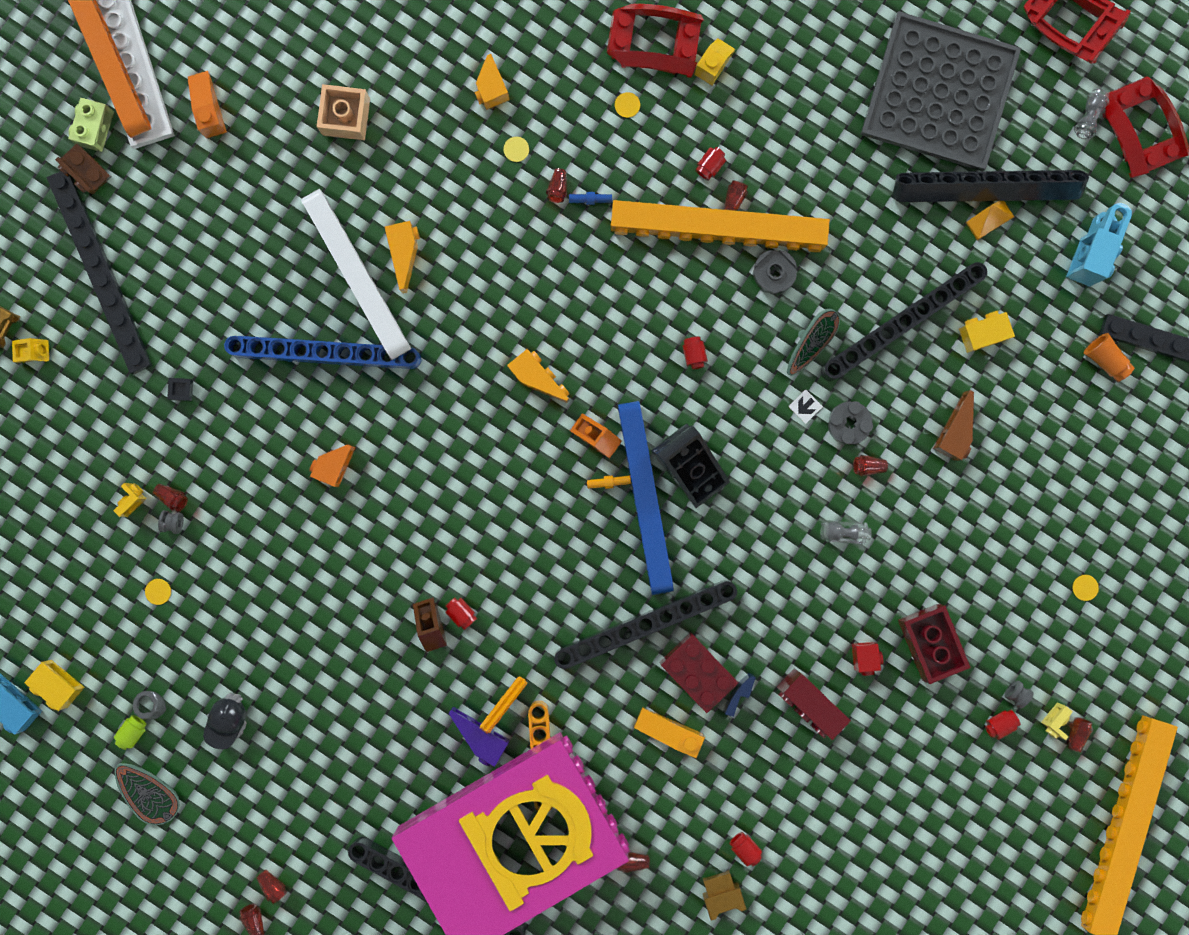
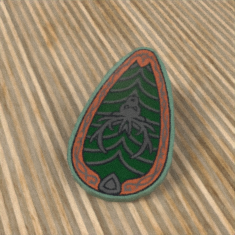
M833 309L821 311L811 321L806 330L799 331L798 336L801 339L789 361L788 375L793 376L807 367L831 342L840 325V316L837 311Z
M119 763L115 767L117 787L125 802L138 819L146 824L161 825L175 817L180 806L179 797L175 790L167 783L145 769L132 764Z

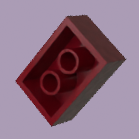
M936 604L898 619L922 681L932 684L971 668L945 605Z
M691 632L659 662L706 713L739 683Z
M795 668L777 686L781 691L778 695L791 707L795 704L797 707L794 710L807 723L811 720L812 724L810 726L823 738L828 736L833 740L851 721Z

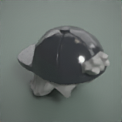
M229 693L226 697L213 704L209 714H207L208 719L203 734L206 744L215 749H228L243 734L247 722L245 721L246 710L241 702L243 700L241 695Z

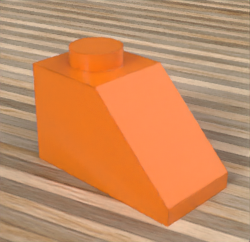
M583 413L570 430L609 459L622 442L609 429Z
M345 445L318 456V459H315L311 464L310 472L312 473L310 477L331 486L339 487L356 447Z

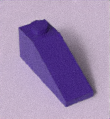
M452 707L449 715L475 756L479 757L478 761L486 766L491 764L495 767L508 745L509 739L494 730L488 734L480 729L481 722Z

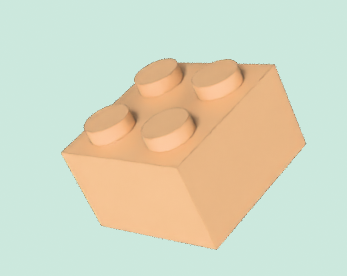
M322 84L317 128L323 136L365 140L370 97L366 89Z

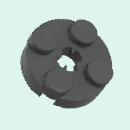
M782 250L764 252L757 259L754 266L753 277L756 284L763 291L773 295L788 290L796 280V262L789 253ZM772 266H774V269L776 267L780 269L778 272L780 274L779 277H773L770 274Z
M857 401L841 403L830 413L828 430L831 436L840 443L848 445L860 443L868 437L873 429L870 412ZM847 417L855 420L853 429L845 426Z

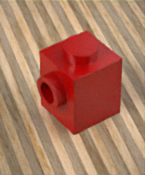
M877 643L852 644L855 671L861 672L863 676L874 675V671H881L883 655L879 651Z

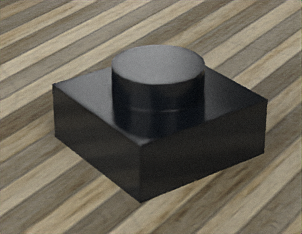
M169 378L167 399L192 401L193 380Z

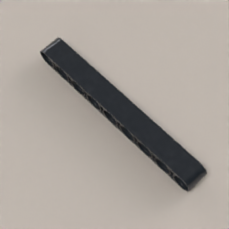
M1081 170L900 173L896 176L892 197L899 202L1076 200L1082 198L1089 175Z
M975 262L825 363L821 368L822 377L827 381H834L984 280L988 274L986 266L983 263ZM971 270H975L977 272V279L971 275ZM954 281L960 284V291L953 287ZM936 293H938V294H940V295L942 296V298H943V302H942V303H940V302H938V301L936 300V298H935V294H936ZM918 305L924 307L925 315L918 312ZM900 317L907 320V327L900 324ZM882 329L889 331V339H885L882 336ZM865 341L872 344V351H867L864 348ZM847 353H851L854 356V363H849L846 360ZM829 365L836 367V376L828 372Z
M720 581L570 643L556 651L555 664L561 669L570 668L727 603L736 597L737 588L730 581ZM724 585H730L731 594L726 597L722 596L721 588ZM704 593L711 595L712 599L708 605H703L700 601ZM686 601L690 602L692 606L690 612L682 613L680 605ZM663 610L671 612L669 621L664 622L660 620V613ZM647 618L651 620V627L649 629L642 630L639 627L642 619ZM621 628H630L631 635L628 638L620 637L619 631ZM604 635L611 638L610 645L606 647L599 644V638ZM588 644L591 647L590 653L582 655L578 650L579 646ZM560 653H568L571 657L568 663L560 662L558 659Z
M358 837L354 840L348 849L350 860L426 901L420 888L414 883L413 876L400 855L366 837ZM355 846H362L365 850V853H358L355 850ZM381 856L384 859V864H378L374 857ZM394 867H401L404 874H396ZM524 923L513 929L519 931L521 935H526Z

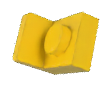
M27 338L12 341L13 362L49 361L48 340Z
M123 483L121 485L129 496L126 495L117 503L118 507L113 510L119 517H128L146 500L142 494L143 490L135 483Z

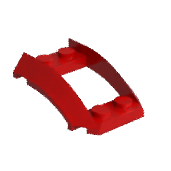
M1028 0L1024 5V10L1031 23L1044 36L1065 51L1091 64L1097 62L1098 56L1119 29H1123L1131 13L1128 9L1124 11L1115 7V3L1109 0H1073L1087 12L1099 18L1081 42L1077 43L1060 33L1044 19L1057 0Z
M630 4L615 9L612 14L607 54L612 59L615 58L622 68H648L672 74L679 73L691 78L698 63L695 60L700 27L704 19L700 14L662 5ZM635 15L655 16L678 21L673 56L655 52L630 51Z
M1150 77L1141 78L1107 93L1105 99L1107 104L1102 115L1103 118L1106 117L1116 134L1125 161H1128L1130 167V178L1147 174L1153 169L1179 158L1189 156V145L1181 119L1165 91ZM1155 98L1168 121L1173 137L1142 149L1136 131L1123 110Z

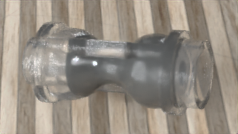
M1094 89L1092 93L1088 94L1086 113L1074 127L1077 137L1089 139L1096 135L1098 116L1104 111L1110 101L1108 92Z
M828 520L821 523L820 537L826 540V542L866 544L867 540L871 539V528L868 527L867 523Z

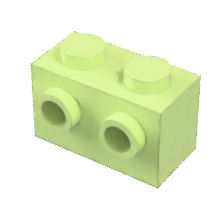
M80 98L79 104L75 107V118L69 128L68 139L75 144L78 143L81 147L102 152L114 111L106 104Z

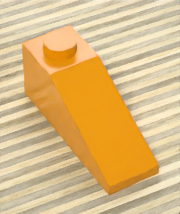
M410 221L385 226L399 290L403 294L408 291L418 249L417 240L420 239L417 226L413 227Z
M643 707L634 726L635 729L694 758H697L705 739L703 733Z

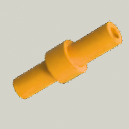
M613 475L604 476L602 479L587 480L588 489L600 487L611 489L614 486L631 484L630 476L613 477Z

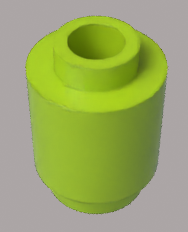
M131 715L114 735L115 744L124 750L127 748L132 749L145 732L147 723L138 716Z

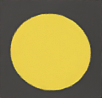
M512 137L506 141L504 154L509 160L519 162L528 156L529 145L525 139Z

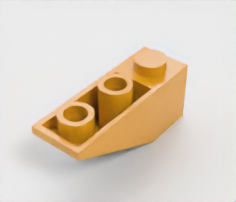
M526 349L507 365L522 385L563 402H569L567 396L570 393L562 384L559 386L553 380L556 376L548 367L544 369L541 366L540 362L542 360L535 351L530 353Z

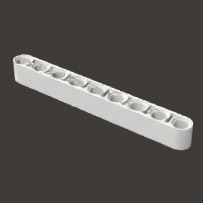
M321 189L302 198L303 205L391 360L411 350L404 334Z

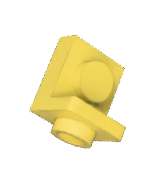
M1057 702L1041 722L1047 727L1045 731L1055 739L1060 737L1067 740L1068 736L1059 728L1067 724L1073 711Z

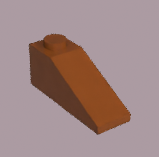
M973 391L963 392L933 447L934 450L954 461L967 458L971 451L970 445L973 441Z

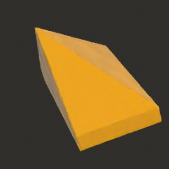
M998 201L968 220L966 224L975 238L979 240L1014 218V215L1004 201Z

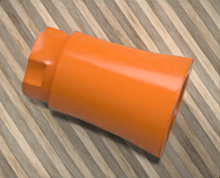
M1109 333L1096 338L1084 350V354L1096 362L1117 382L1126 379L1135 369L1130 360L1115 344Z

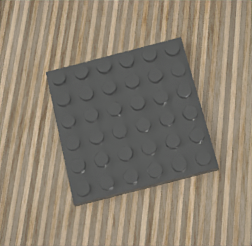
M898 11L860 135L979 171L986 170L1021 48Z

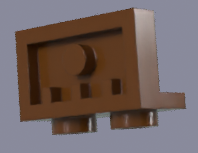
M78 143L62 158L57 157L55 159L60 164L58 169L67 177L71 175L76 180L74 184L83 193L87 191L94 194L112 177Z

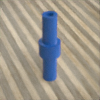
M595 192L569 194V203H586V205L612 203V194H595Z

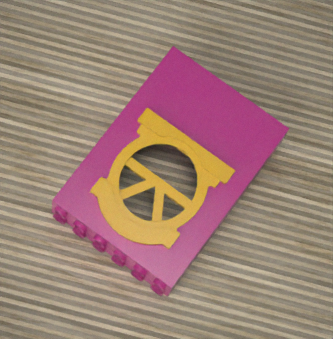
M559 732L397 827L391 839L446 935H504L629 861V843L623 833L619 835L618 824L612 814H607V805L601 794L596 795L595 783L590 775L586 776L584 774V764L579 755L574 756L572 753L573 745L567 735L563 737L562 733ZM531 801L541 802V807L529 825L518 804ZM550 808H556L565 818L569 834L535 836ZM508 810L511 812L544 872L534 875H520L507 870L499 862L493 851L492 836L497 822ZM541 845H565L567 848L561 859L555 865H552Z

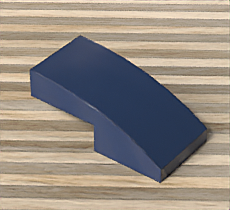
M748 673L743 677L729 695L723 709L726 715L734 717L740 696L750 697L756 678L753 674Z

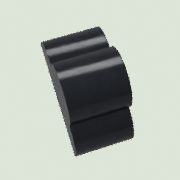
M686 423L651 450L695 508L699 507L730 483L701 434L692 425L689 426Z

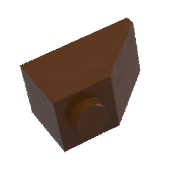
M434 598L413 604L417 635L425 651L429 652L447 646L444 627Z

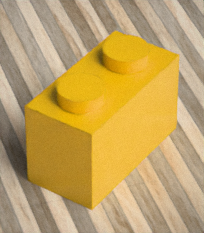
M998 311L986 314V319L978 321L976 317L965 321V326L959 328L966 352L969 353L1015 337L1007 312L999 314Z
M52 659L41 662L24 682L30 687L29 690L33 694L41 696L46 701L48 707L57 711L68 708L85 688Z

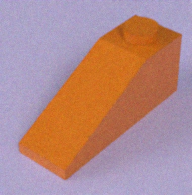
M209 71L188 76L191 106L198 131L205 138L227 133Z

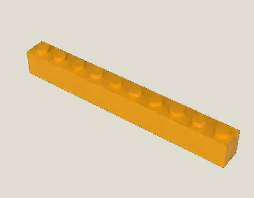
M613 200L611 231H615L617 235L636 233V236L649 237L650 234L658 235V238L670 239L673 236L679 237L683 241H691L692 238L701 239V242L712 243L714 240H718L727 245L741 242L744 243L743 245L750 247L764 244L766 248L786 246L788 250L808 248L810 252H820L828 245L830 219Z
M1142 715L1141 720L1137 724L1136 739L1131 745V756L1124 768L1125 776L1123 783L1120 784L1118 789L1119 797L1117 804L1112 809L1113 817L1110 826L1106 830L1107 838L1105 845L1100 850V862L1098 868L1094 871V882L1092 889L1089 890L1087 895L1088 903L1086 910L1081 915V926L1094 935H1118L1178 728L1172 724Z

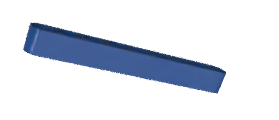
M230 336L224 344L227 353L234 357L245 359L415 369L419 367L422 361L420 353L412 347L411 350L390 362H385L384 355L387 352L383 345ZM240 342L241 349L234 352L233 347L235 343ZM262 343V351L256 354V345ZM284 345V352L281 355H277V347ZM306 346L307 351L305 355L299 356L298 349ZM327 347L328 355L321 358L319 355L320 350ZM344 349H349L350 356L342 359L341 352ZM371 350L372 357L369 360H363V353ZM409 353H415L416 356L412 363H406L405 361Z
M640 402L618 404L652 595L673 592V581Z

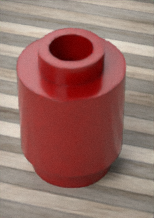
M718 147L714 149L709 148L697 163L698 167L695 170L697 174L707 181L711 177L714 178L726 162L725 153Z
M696 336L683 340L684 345L682 347L687 367H691L692 370L705 367L704 363H707L708 359L704 341H701V337Z
M454 597L445 606L448 609L445 613L458 627L461 626L463 630L477 619L474 615L475 612L462 598L457 600Z
M1004 710L986 720L987 726H985V729L991 738L995 737L997 740H1000L1016 731L1021 723L1014 711Z
M740 832L730 841L731 850L745 866H755L762 859L760 856L762 850L747 834L745 835L743 832Z

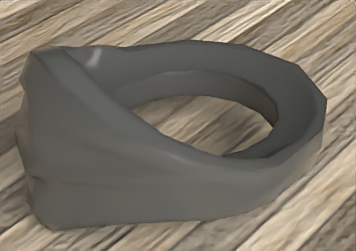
M142 691L133 701V710L139 718L153 720L166 712V705L160 694L154 691ZM148 696L151 698V701L154 703L151 712L142 713L139 710V701L142 697Z

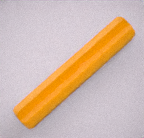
M520 676L516 678L480 725L482 731L487 734L492 731L527 685L525 679Z

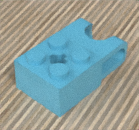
M1117 203L1111 206L1107 212H1102L1094 217L1087 235L1080 239L1066 278L1090 287L1112 276L1115 270L1113 264L1122 252L1123 245L1121 243L1132 216V210L1127 205ZM1116 210L1121 211L1123 214V219L1117 221L1114 216Z

